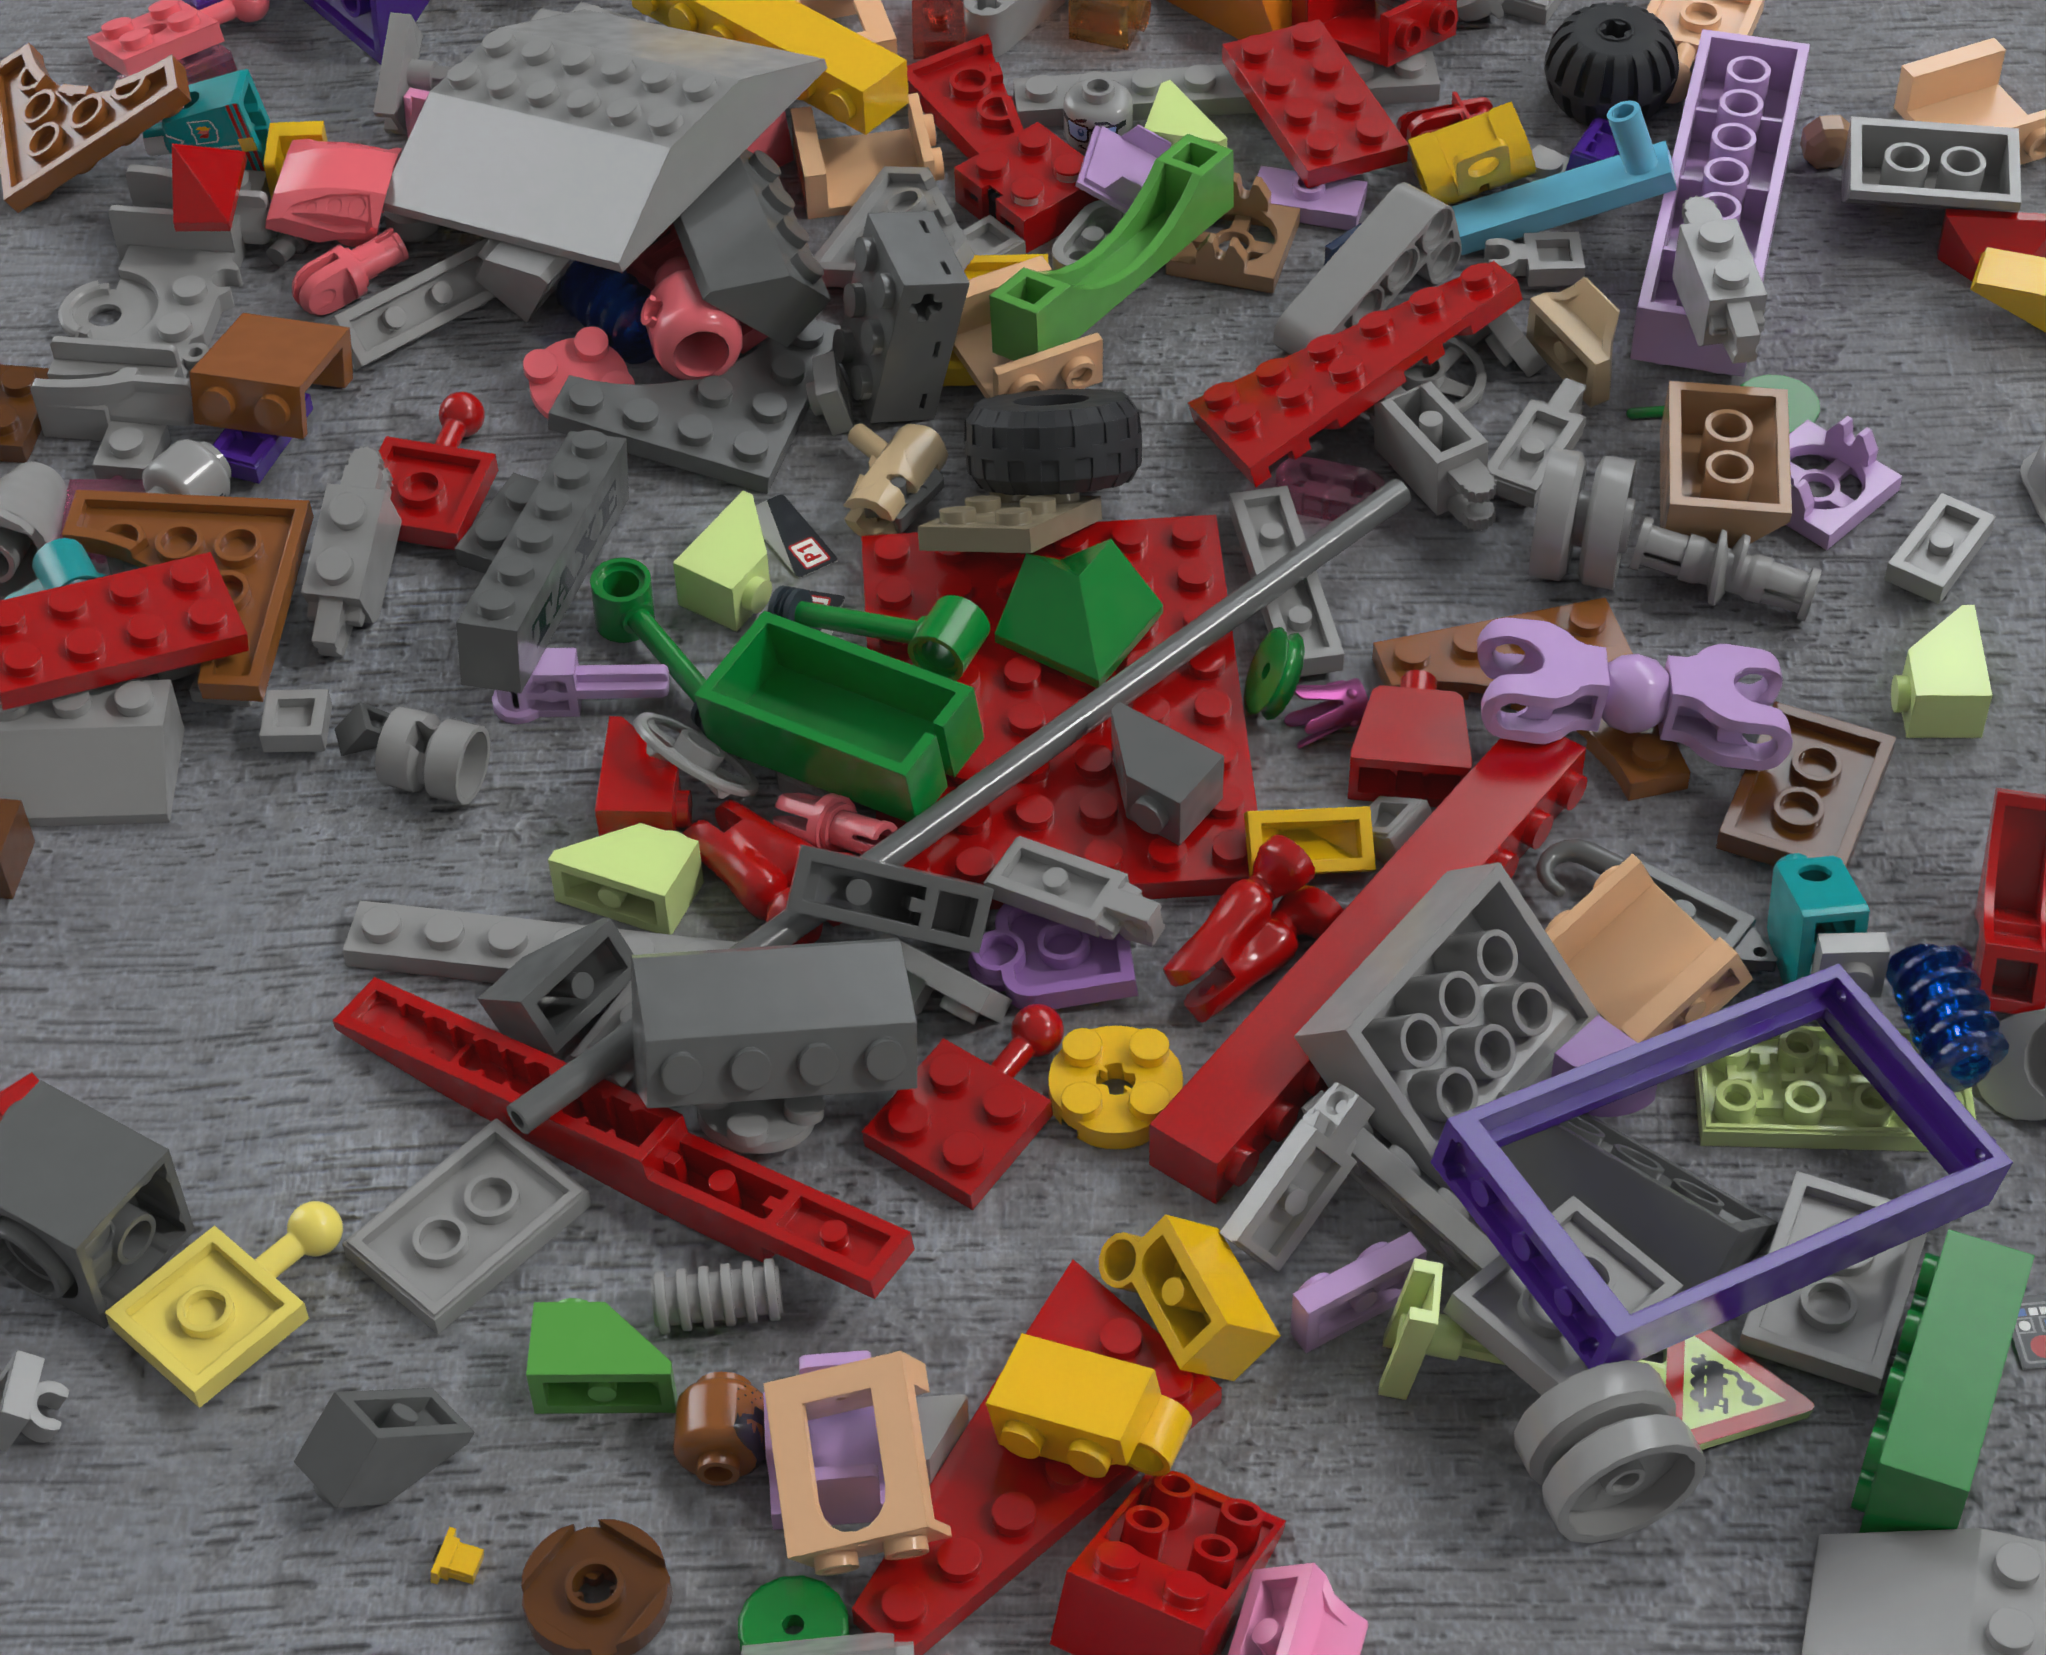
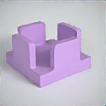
M851 1351L803 1355L799 1357V1373H809L871 1358V1353L869 1351ZM763 1392L765 1449L770 1482L771 1519L773 1530L783 1529L765 1392ZM869 1406L809 1420L808 1426L819 1504L824 1518L830 1525L873 1522L879 1515L885 1502V1481L874 1407Z

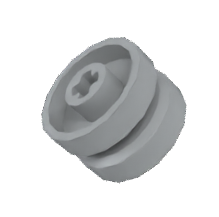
M1551 447L1536 513L1530 553L1529 576L1561 581L1568 573L1574 546L1581 547L1578 576L1582 585L1614 590L1622 553L1626 554L1632 528L1636 499H1632L1636 460L1605 456L1597 465L1592 490L1586 491L1584 486L1587 461L1583 453Z
M1625 1360L1601 1364L1575 1374L1545 1392L1524 1412L1514 1430L1515 1448L1530 1477L1542 1486L1543 1502L1554 1524L1562 1535L1574 1542L1596 1543L1618 1539L1648 1527L1674 1511L1695 1491L1706 1471V1457L1690 1428L1679 1417H1676V1403L1660 1374L1648 1363Z

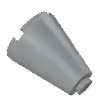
M22 463L0 478V600H4L8 595L23 589L38 579L32 568L33 558L37 551L46 543L60 539L67 488L62 477L53 468L43 463Z

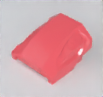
M311 139L292 140L272 197L265 229L318 243L337 240L351 247L361 246L378 235L381 214L384 212L383 206L391 176L401 156L402 149L393 148L387 150L349 142H326Z

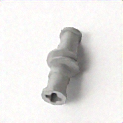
M1645 517L1629 569L1638 571L1639 566L1676 576L1679 581L1689 584L1700 583L1706 585L1708 605L1716 606L1723 595L1729 592L1739 595L1745 601L1755 604L1762 602L1797 613L1796 619L1805 622L1822 569L1812 567L1811 572L1774 562V558L1765 555L1748 554L1751 536L1743 534L1731 549L1728 548L1726 530H1721L1717 544H1714L1702 536L1692 533L1691 536L1654 526V519Z

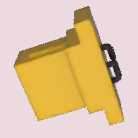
M449 1527L443 1543L438 1545L436 1554L433 1557V1562L435 1563L431 1570V1583L438 1585L440 1578L447 1581L449 1578L473 1585L484 1559V1549L460 1542V1538L456 1537V1528Z

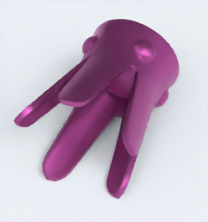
M1358 678L1348 681L1329 682L1326 685H1297L1293 695H1297L1303 700L1326 701L1288 713L1284 717V723L1290 727L1305 725V732L1311 734L1298 742L1297 747L1300 749L1340 728L1360 726L1370 696L1367 697L1364 686Z

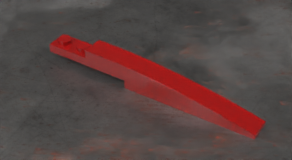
M376 977L332 1020L337 1031L449 1099L491 1122L497 1118L525 1141L612 1189L764 1263V1259L772 1258L775 1254H778L875 1299L915 1250L910 1231L691 1134L687 1130L683 1114L668 1107L647 1108L638 1094L605 1079L534 1130L524 1134L510 1119L507 1106L562 1068L567 1062Z

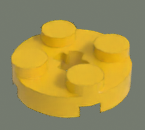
M1103 1026L1094 1029L1078 1028L1069 1032L1063 1038L1062 1049L1054 1057L1049 1070V1099L1052 1100L1054 1117L1061 1125L1063 1119L1068 1126L1076 1129L1079 1140L1098 1148L1127 1149L1149 1142L1150 1123L1183 1088L1182 1068L1178 1058L1169 1049L1168 1038L1157 1029H1137L1128 1026ZM1110 1079H1121L1127 1081L1133 1087L1130 1088L1124 1085V1094L1113 1095L1109 1094L1108 1086L1102 1083Z

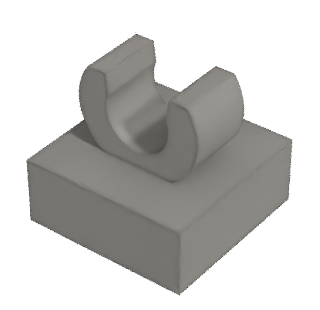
M20 1350L15 1352L0 1374V1450L5 1452L8 1451L21 1432L33 1441L41 1443L51 1442L60 1430L61 1421L42 1415L37 1405H44L48 1408L59 1410L69 1394V1389L59 1382L50 1380L39 1382L45 1358Z

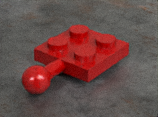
M462 391L448 395L442 401L439 408V421L442 429L434 444L386 436L378 450L384 461V467L388 468L393 478L391 481L393 486L390 487L392 491L390 499L402 520L397 541L455 550L457 544L471 528L499 471L496 454L458 448L464 437L477 433L484 423V407L481 401L473 394Z
M1031 1004L1022 1008L1012 1021V1040L991 1065L943 1038L918 1066V1088L897 1090L862 1130L864 1146L969 1209L974 1210L1053 1116L1052 1100L1014 1078L1032 1057L1049 1055L1059 1047L1064 1036V1025L1060 1015L1053 1008L1044 1004Z

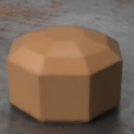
M1825 115L1817 117L1803 128L1800 142L1804 159L1816 169H1830L1841 166L1850 123L1841 115Z

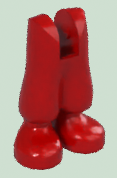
M728 799L715 809L716 821L721 830L705 820H698L682 834L699 841L701 862L728 886L745 909L757 919L768 922L786 908L800 844L811 847L815 846L773 825L745 806ZM829 919L826 920L833 927L842 923ZM823 923L792 945L815 943L821 936Z
M1273 835L1259 847L1253 865L1252 876L1233 883L1225 891L1203 925L1162 968L1170 985L1177 987L1191 983L1214 965L1216 969L1198 983L1184 1000V1006L1200 1023L1206 1022L1221 1012L1256 983L1286 965L1296 954L1298 948L1296 937L1298 935H1304L1317 940L1344 911L1340 904L1327 892L1317 887L1306 885L1315 877V867L1306 852L1293 840L1285 836ZM1283 896L1272 911L1273 901Z

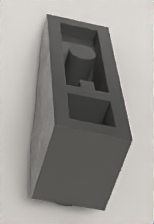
M800 844L785 909L979 953L994 889L975 882Z

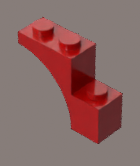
M2002 788L1995 789L1974 914L1980 931L1969 993L1974 1008L2010 1014L2045 1009L2046 795Z

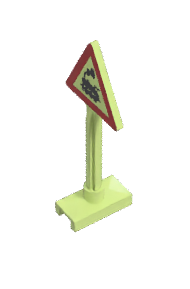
M1414 1258L1384 1333L1383 1347L1392 1348L1393 1350L1379 1382L1378 1395L1406 1400L1425 1355L1457 1361L1458 1357L1462 1356L1505 1365L1449 1316L1440 1314L1442 1263ZM1710 1329L1664 1349L1663 1363L1642 1359L1637 1361L1648 1363L1660 1374L1676 1403V1417H1679L1690 1428L1701 1450L1806 1419L1814 1409V1403Z

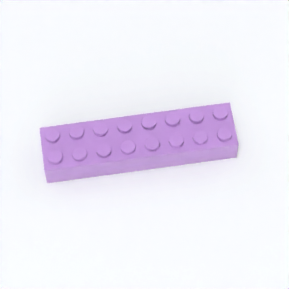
M1702 29L1672 156L1677 190L1663 195L1637 306L1630 359L1744 377L1747 362L1733 364L1723 344L1698 346L1672 279L1679 227L1681 224H1684L1682 207L1685 200H1689V197H1695V195L1701 197L1703 195L1705 198L1709 197L1710 200H1714V204H1717L1723 220L1737 219L1761 280L1764 282L1802 95L1810 44Z

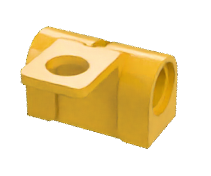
M1512 101L1494 107L1488 112L1408 140L1412 167L1422 191L1447 205L1457 203L1478 195L1483 191L1492 190L1536 173L1533 153Z

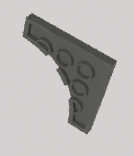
M813 319L788 347L769 337L757 349L736 361L725 374L708 376L698 380L634 385L593 381L569 375L549 411L548 429L566 435L570 431L595 430L602 432L606 436L627 438V453L768 494L810 407L806 383L814 381L812 357L833 351L834 332L836 329H841V326Z

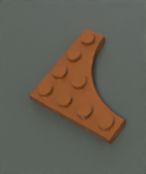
M29 42L1 60L0 174L4 201L19 213L33 203L47 199L56 188L76 175L87 173L99 160L119 147L132 144L141 133L159 121L175 116L184 105L191 101L185 67L171 54L136 74L117 80L112 90L95 92L90 86L65 83L60 86L55 83L45 67L43 55Z
M76 490L62 537L75 539L82 544L86 552L113 557L139 568L211 552L248 633L249 651L202 662L198 679L202 698L264 701L314 518L310 501Z
M1606 597L1501 617L1550 622L1566 630L1576 640L1584 644L1606 647L1607 662L1622 655L1633 654ZM1496 619L1373 642L1372 660L1384 686L1400 687L1401 677L1406 672L1424 670L1436 677L1438 682L1437 690L1457 692L1465 700L1469 699L1471 692L1484 694L1494 679L1487 677L1480 667L1477 639L1485 626ZM1504 644L1497 646L1495 649L1503 654L1525 655V652L1515 644ZM1511 703L1510 709L1519 712L1525 709L1526 706ZM1601 718L1598 732L1576 730L1577 733L1587 740L1586 749L1608 769L1618 782L1628 801L1688 789L1691 772L1677 743L1660 740L1658 724L1643 732L1626 733L1609 727Z

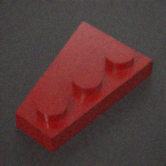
M989 34L907 65L908 94L918 93L922 111L925 114L932 113L934 124L968 159L1023 130L1012 97L1007 94L1004 86L1003 72L1000 64L994 59Z

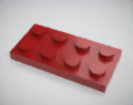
M1320 19L1301 22L1291 27L1260 35H1251L1241 40L1222 44L1223 64L1307 188L1407 162L1408 143Z
M211 552L0 600V705L2 711L249 651L248 633Z

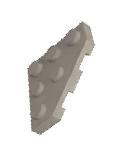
M884 166L813 257L824 270L822 279L826 287L845 289V286L852 282L856 265L854 246L856 239L863 236L868 213L933 211L963 270H965L974 258V254L943 193L940 192L929 167Z

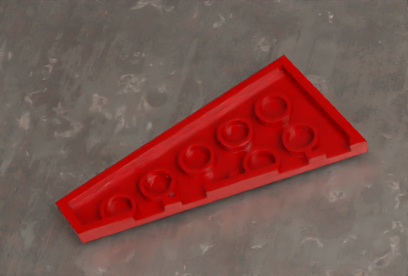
M1495 261L1472 265L1466 268L1459 277L1438 287H1426L1416 291L1410 296L1408 301L1386 311L1379 310L1366 314L1359 320L1358 324L1336 334L1319 336L1310 341L1306 348L1285 358L1267 360L1261 363L1254 372L1233 382H1222L1211 386L1204 392L1203 396L1188 402L1193 421L1255 487H1258L1271 478L1268 467L1286 454H1288V458L1298 459L1312 449L1309 438L1321 429L1342 428L1407 382L1404 371L1421 359L1424 364L1431 365L1445 355L1443 344L1455 335L1466 336L1475 334L1522 301L1523 298L1518 280Z
M1072 1259L1027 1330V1335L1155 1369L1161 1395L1172 1398L1189 1411L1192 1417L1191 1428L1221 1404V1386L1207 1375L1180 1370L1162 1336ZM997 1378L929 1485L934 1519L949 1525L952 1537L928 1542L929 1552L919 1557L887 1560L884 1556L852 1607L853 1623L864 1634L876 1632L893 1633L894 1642L913 1641L914 1655L925 1654L1129 1482L1139 1471L1129 1465L1115 1464L1110 1465L1104 1477L1094 1478L1078 1472L1069 1464L1041 1456L1034 1459L1023 1458L1010 1452L1004 1446L999 1445L986 1406V1402L998 1380Z

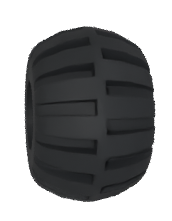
M1606 2L1592 4L1590 7L1585 6L1564 20L1552 36L1545 55L1544 70L1549 91L1559 108L1570 118L1590 126L1595 117L1596 119L1597 117L1607 119V112L1617 103L1629 100L1639 103L1645 121L1650 119L1663 107L1672 94L1679 74V59L1677 47L1669 29L1656 15L1636 5L1629 7L1627 3L1614 2L1613 5H1607Z

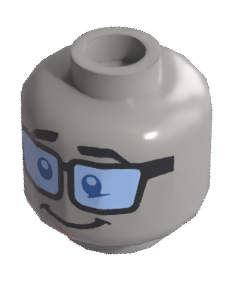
M1091 76L1078 82L1068 90L1064 97V136L1068 144L1084 156L1095 125L1099 127L1104 126L1120 136L1133 128V98L1130 92L1119 82L1105 76Z

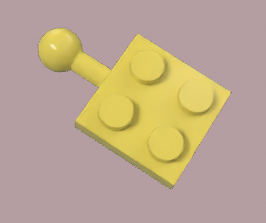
M320 1201L304 1203L291 1214L287 1224V1234L256 1259L249 1256L214 1225L106 1310L105 1315L109 1326L200 1408L309 1319L305 1303L276 1278L304 1255L317 1257L331 1252L341 1240L343 1233L342 1219L339 1213L327 1203Z

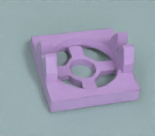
M1846 416L1827 431L1815 423L1806 420L1789 434L1791 485L1793 487L1791 489L1792 516L1786 526L1825 550L1832 547L1899 491L1902 475L1876 460L1878 447L1870 428L1866 427L1854 437L1853 419ZM1813 454L1820 455L1830 461L1831 464L1824 470H1804L1792 463L1791 460L1796 456ZM1849 474L1858 478L1862 484L1861 495L1857 500L1840 492L1841 485L1839 482ZM1808 482H1821L1827 485L1832 490V493L1826 497H1813Z

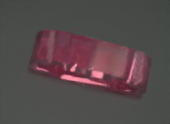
M1299 457L1296 460L1289 458L1276 469L1275 487L1288 486L1296 513L1328 521H1334L1385 485L1383 478L1375 471L1311 457ZM1299 484H1305L1304 487H1298ZM1356 495H1362L1361 498H1355Z

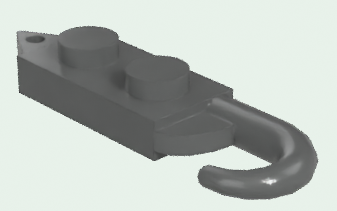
M1581 839L1563 840L1550 845L1541 853L1536 865L1537 876L1545 890L1556 897H1562L1565 894V888L1554 877V869L1557 865L1573 862L1601 875L1607 869L1620 865L1626 859L1593 842ZM1641 861L1654 883L1714 940L1721 937L1739 954L1748 970L1775 971L1777 957L1754 928L1756 917Z

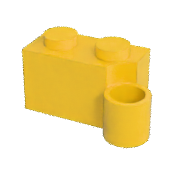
M1165 1214L1143 1237L1126 1232L1116 1233L1108 1238L1099 1255L1101 1278L1111 1287L1139 1294L1180 1370L1235 1381L1281 1336L1227 1241L1220 1234L1219 1228Z
M1023 1333L1018 1339L986 1402L999 1445L1004 1446L1010 1452L1023 1458L1034 1459L1041 1456L1069 1464L1078 1472L1094 1478L1104 1477L1110 1465L1115 1464L1129 1465L1147 1475H1166L1170 1472L1192 1425V1417L1185 1407L1172 1398L1161 1395L1155 1369Z

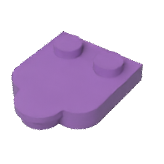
M1003 904L996 915V930L986 932L983 935L980 952H971L968 960L970 974L974 980L997 992L1005 991L1006 996L1012 999L1011 1004L1018 1009L1031 1004H1044L1053 1009L1138 996L1130 941L1123 938L1119 933L1113 940L1104 939L1101 935L1096 937L1008 904Z

